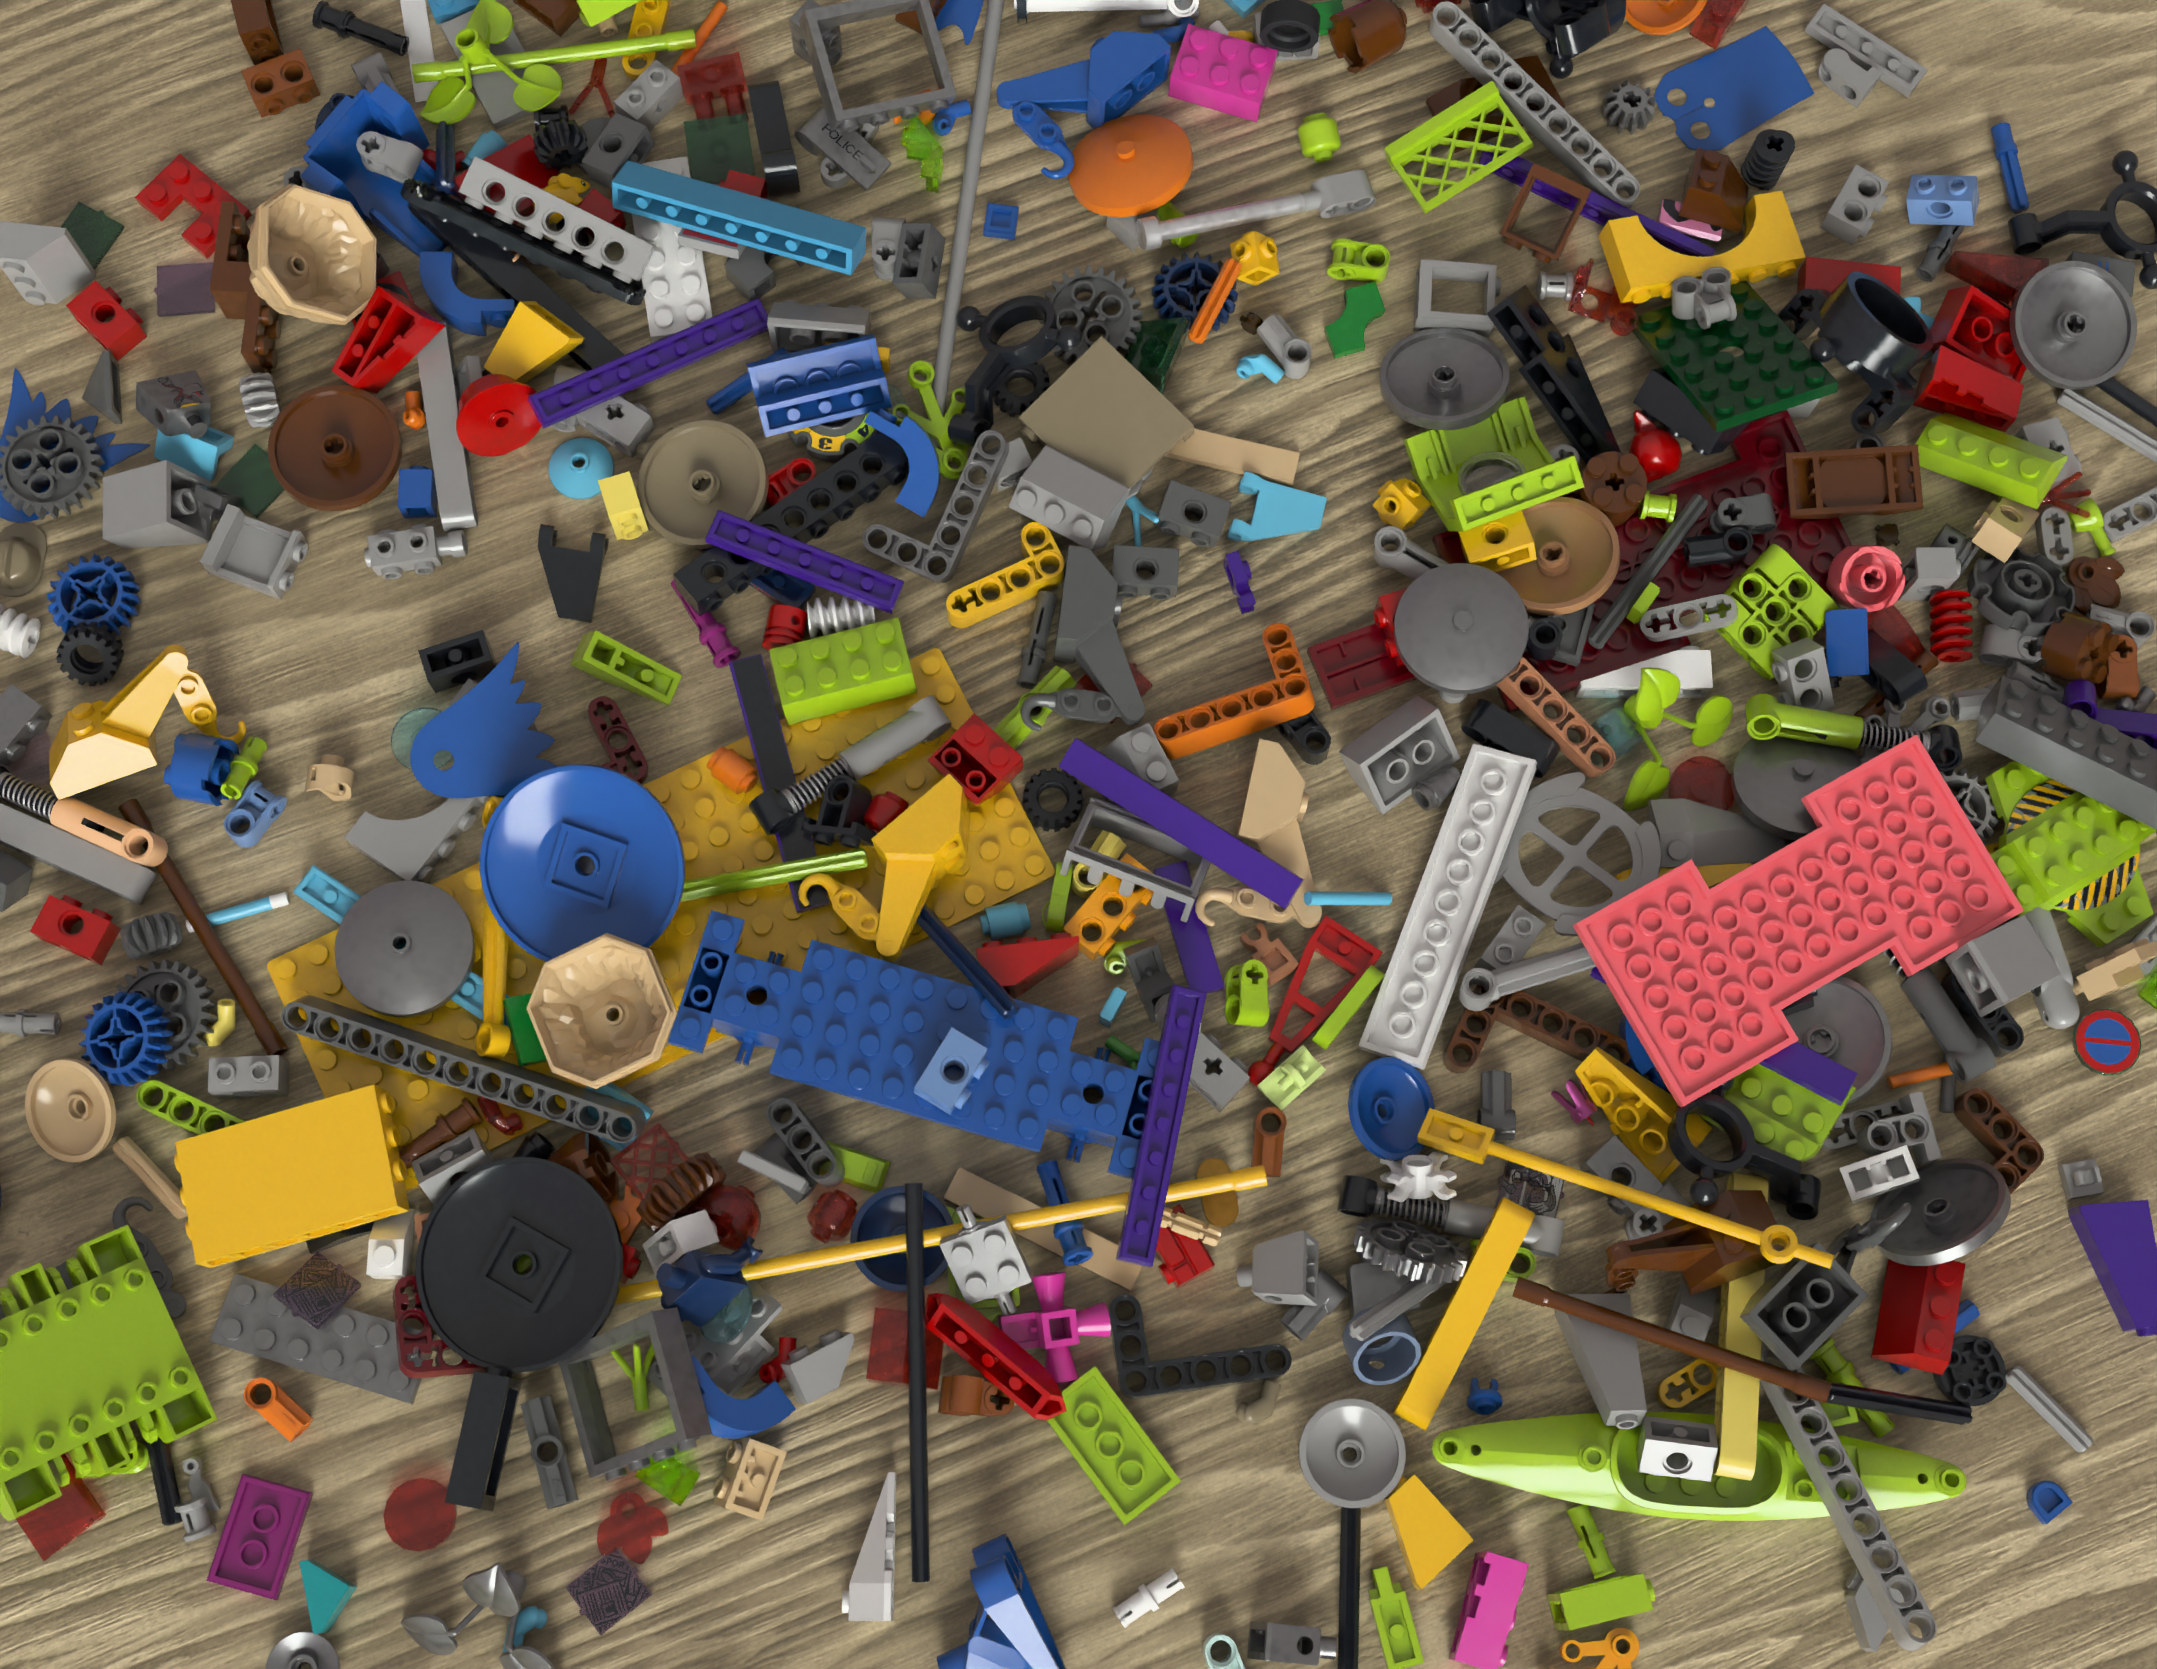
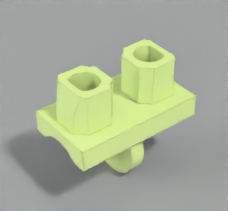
M1302 1045L1258 1084L1257 1088L1276 1108L1282 1111L1316 1081L1326 1069Z

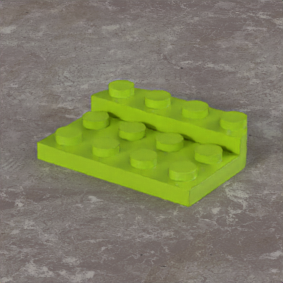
M1758 1063L1734 1077V1084L1730 1090L1726 1091L1725 1099L1737 1106L1748 1119L1756 1143L1802 1163L1813 1158L1820 1151L1856 1088L1851 1086L1845 1100L1839 1106ZM1699 1114L1706 1123L1725 1132L1717 1122Z

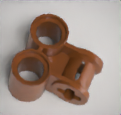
M967 1375L942 1377L938 1413L957 1416L978 1415L993 1417L1006 1415L1014 1407L1015 1402L992 1382L984 1381V1378ZM991 1395H994L995 1398H999V1405H995V1403L990 1402Z

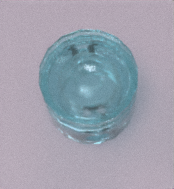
M1621 707L1609 711L1591 725L1613 748L1616 756L1615 760L1633 750L1644 740L1641 735L1637 736L1639 733L1637 729H1632L1634 725Z

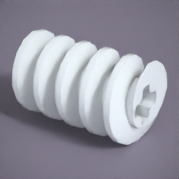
M842 596L839 606L836 605L833 597H829L827 606H823L819 597L815 599L813 607H810L807 601L808 626L811 639L817 638L819 630L825 636L831 634L832 629L837 633L845 631V628L849 630L876 623L875 607L854 600L853 605H850L846 596Z
M0 604V649L9 651L13 655H21L26 659L34 652L37 646L41 627L40 620L32 618L29 621L27 614L20 613L17 616L15 609L9 608L5 611L3 604Z

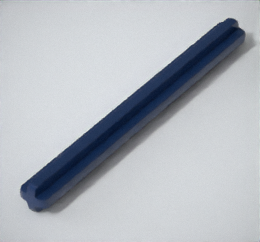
M924 903L916 921L918 925L1004 1019H1011L1013 1015L1019 1012L1017 1003Z

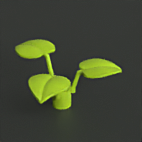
M480 0L466 28L462 29L455 37V44L463 54L459 60L463 64L466 83L458 77H450L440 81L431 91L426 105L419 115L424 120L439 124L441 121H445L446 124H453L463 120L471 113L476 104V97L469 91L473 86L469 62L481 65L490 59L514 82L518 83L519 85L513 92V99L516 105L525 111H537L546 107L559 97L564 85L560 75L548 65H530L524 71L523 77L520 78L491 53L489 49L490 43L499 44L509 36L514 26V18L510 11L496 0Z
M1641 668L1638 692L1627 699L1623 707V713L1636 723L1634 730L1640 733L1654 756V761L1646 760L1636 770L1627 790L1622 809L1632 811L1648 806V800L1659 799L1669 782L1670 771L1666 766L1661 765L1663 759L1645 729L1656 728L1662 719L1666 718L1693 729L1691 734V742L1700 747L1711 745L1722 737L1731 722L1734 707L1728 698L1722 695L1710 697L1698 709L1695 722L1687 721L1664 711V708L1671 706L1679 695L1681 686L1679 678L1665 669Z

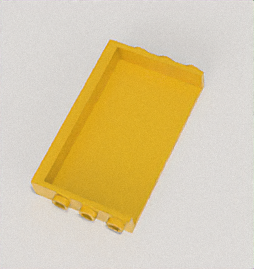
M373 1084L175 1142L177 1153L174 1155V1163L181 1175L182 1187L180 1188V1198L187 1210L188 1220L186 1221L185 1228L189 1239L192 1241L195 1263L213 1268L410 1211L404 1180L407 1179V1169L405 1163L399 1157L397 1146H400L401 1138L397 1127L393 1125L391 1113L394 1112V1102L390 1093Z

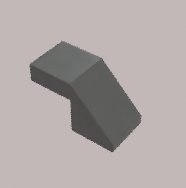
M1152 937L1123 949L1131 978L1151 1023L1156 1022L1154 1007L1158 999L1170 993L1171 986L1175 984L1166 971L1159 944Z

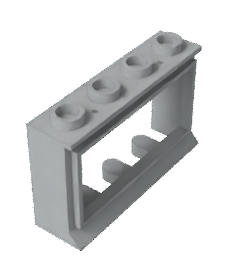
M1091 797L1072 842L1066 850L1060 874L1066 876L1074 860L1090 866L1087 880L1091 884H1099L1105 872L1122 879L1119 887V893L1122 896H1131L1135 884L1154 891L1150 904L1156 909L1163 908L1167 896L1184 902L1186 905L1180 920L1187 923L1211 862L1130 811ZM1089 825H1094L1198 865L1199 868L1191 887L1080 846Z

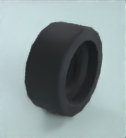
M1300 0L1274 1L1267 4L1262 10L1259 37L1263 44L1280 52L1294 53L1308 50L1318 42L1320 14L1315 7Z

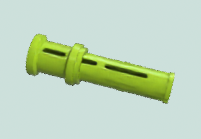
M1828 1337L1809 1357L1810 1360L1814 1359L1827 1375L1826 1381L1866 1388L1854 1374L1853 1363L1846 1361L1834 1346L1835 1340L1832 1337ZM1855 1407V1410L1868 1424L1877 1438L1883 1437L1896 1426L1885 1412Z

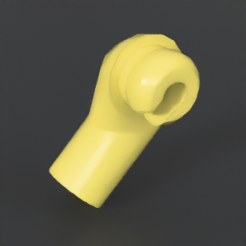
M221 999L217 1002L218 1020L213 1025H207L214 1030V1033H205L203 1036L210 1047L220 1045L235 1030V1001L232 999Z

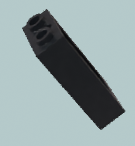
M486 1366L485 1373L474 1371L445 1503L493 1511L522 1384L512 1379L513 1373L507 1372L508 1370Z

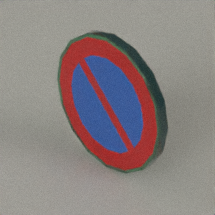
M2109 1008L2096 1009L2082 1016L2074 1028L2072 1037L2074 1052L2080 1062L2092 1072L2104 1076L2119 1075L2132 1068L2139 1058L2142 1046L2139 1031L2133 1021L2123 1013Z

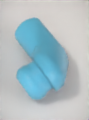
M1265 354L1244 356L1238 361L1236 373L1241 378L1247 379L1250 375L1263 373L1274 384L1285 374V371Z
M528 1606L519 1612L513 1639L515 1647L523 1645L525 1633L534 1627L541 1629L546 1625L547 1613L544 1609ZM507 1629V1633H506V1638H505V1643H504V1647H503V1652H508V1651L506 1650V1648H505L506 1639H507V1634H508V1629Z

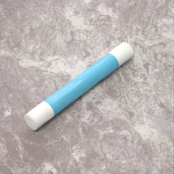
M287 891L205 915L211 925L216 926L289 905L290 900ZM186 920L189 933L195 932L189 921Z

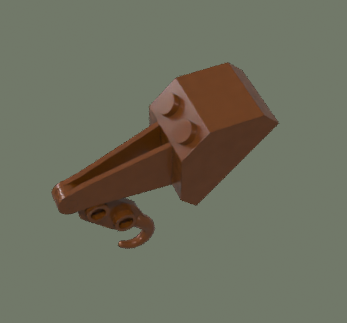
M1728 1190L1718 1194L1716 1201L1711 1205L1700 1206L1694 1203L1690 1206L1763 1232L1772 1225H1778L1762 1190ZM1675 1217L1663 1226L1662 1232L1638 1239L1621 1241L1606 1249L1608 1264L1605 1266V1278L1608 1286L1612 1289L1602 1294L1627 1293L1629 1288L1636 1284L1635 1279L1638 1276V1269L1678 1271L1685 1282L1690 1296L1777 1264L1768 1261L1762 1255L1760 1245ZM1775 1244L1772 1246L1773 1249L1777 1251L1785 1249L1780 1244Z

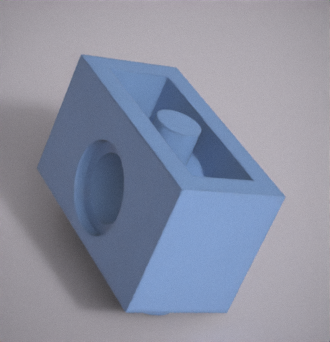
M1912 175L1906 198L1909 224L1974 226L1979 204L1977 176Z
M951 1027L915 1085L914 1093L951 1115L955 1107L961 1110L972 1092L967 1089L973 1077L979 1080L990 1061L985 1059L988 1048ZM957 1065L963 1070L964 1076L960 1080L952 1081L945 1076L944 1070L948 1066Z

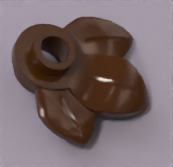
M2086 556L2073 559L2066 569V578L2075 591V609L2085 615L2090 604L2095 603L2106 608L2119 606L2121 591L2115 580L2120 578L2125 572L2123 566L2115 559L2106 556L2094 560ZM2083 567H2085L2087 572L2086 578L2082 575Z

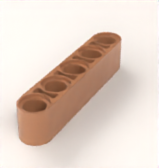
M1522 656L1512 673L1497 684V686L1546 736L1559 745L1560 751L1584 775L1591 778L1600 777L1614 765L1616 759L1615 751ZM1520 682L1529 683L1533 687V695L1523 693L1520 689ZM1544 706L1553 707L1557 713V718H1548L1544 714ZM1568 729L1578 732L1580 743H1574L1567 737ZM1591 753H1596L1602 757L1603 767H1597L1591 762Z

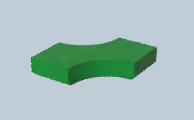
M1376 282L1345 290V310L1334 323L1325 326L1324 332L1334 359L1365 350V329L1373 320L1385 313V307Z

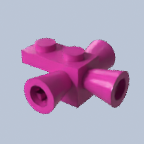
M1066 1272L1033 1275L1032 1281L1042 1310L998 1316L999 1329L1023 1349L1037 1347L1046 1349L1045 1368L1052 1375L1056 1383L1079 1379L1069 1349L1070 1345L1080 1344L1079 1335L1109 1337L1111 1332L1110 1317L1105 1302L1077 1312L1075 1308L1063 1306Z

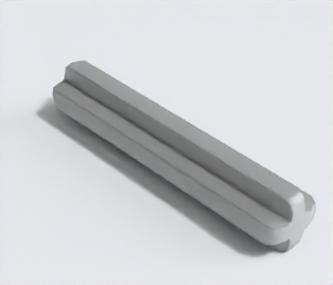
M2014 1366L2007 1372L2006 1381L2077 1452H2084L2091 1446L2093 1438L2021 1366Z

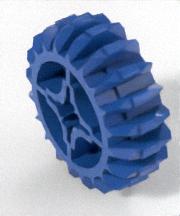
M93 554L90 562L86 557L80 556L79 564L76 566L68 561L69 570L66 573L57 570V575L61 579L60 581H50V586L55 591L47 594V599L52 603L48 606V610L54 615V623L58 627L60 626L65 634L72 626H78L80 622L85 621L87 626H89L91 621L97 622V627H102L104 624L108 626L107 631L109 633L114 630L118 634L117 636H121L120 626L131 627V622L127 618L129 616H138V611L133 606L141 604L140 597L136 595L140 591V587L134 582L135 576L131 571H126L127 568L123 563L119 561L115 563L108 556L102 560L99 555ZM117 587V598L114 605L112 606L111 598L116 593L114 589ZM75 592H77V599L74 602V608L71 611V601L73 595L75 594ZM86 594H89L91 597L100 599L102 604L96 600L88 598Z
M118 992L115 993V996L108 995L103 997V1003L92 1005L94 1014L84 1016L89 1024L88 1027L79 1029L83 1034H86L85 1040L79 1043L80 1046L86 1047L87 1050L81 1058L85 1061H91L89 1065L99 1072L105 1081L112 1085L121 1086L124 1084V1086H134L137 1082H146L149 1080V1075L160 1073L158 1064L168 1062L163 1054L165 1050L168 1051L173 1048L171 1045L166 1044L167 1037L174 1034L165 1028L171 1020L167 1017H162L165 1008L160 1005H154L155 1000L151 997H144L141 993Z

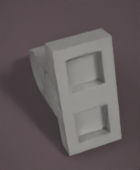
M1922 1091L1910 1093L1898 1099L1903 1115L1877 1120L1863 1127L1857 1136V1144L1860 1150L1870 1156H1876L1907 1145L1908 1149L1913 1148L1918 1166L1930 1164L1942 1158ZM1905 1123H1909L1915 1128V1139L1910 1138L1905 1133ZM1872 1130H1876L1882 1135V1146L1876 1145L1871 1138Z

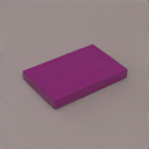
M242 1474L206 1581L278 1600L313 1493Z

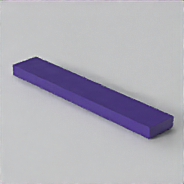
M721 510L717 511L705 538L706 543L892 614L904 586L903 580Z

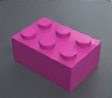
M1188 24L1170 76L1168 96L1257 122L1275 70L1278 50Z

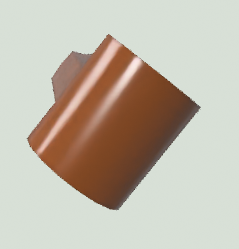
M1276 1107L1262 1109L1253 1122L1254 1135L1251 1167L1264 1165L1266 1177L1281 1176L1284 1130L1287 1120L1285 1114ZM1266 1115L1275 1117L1279 1124L1278 1130L1272 1133L1266 1132L1261 1126L1262 1117Z

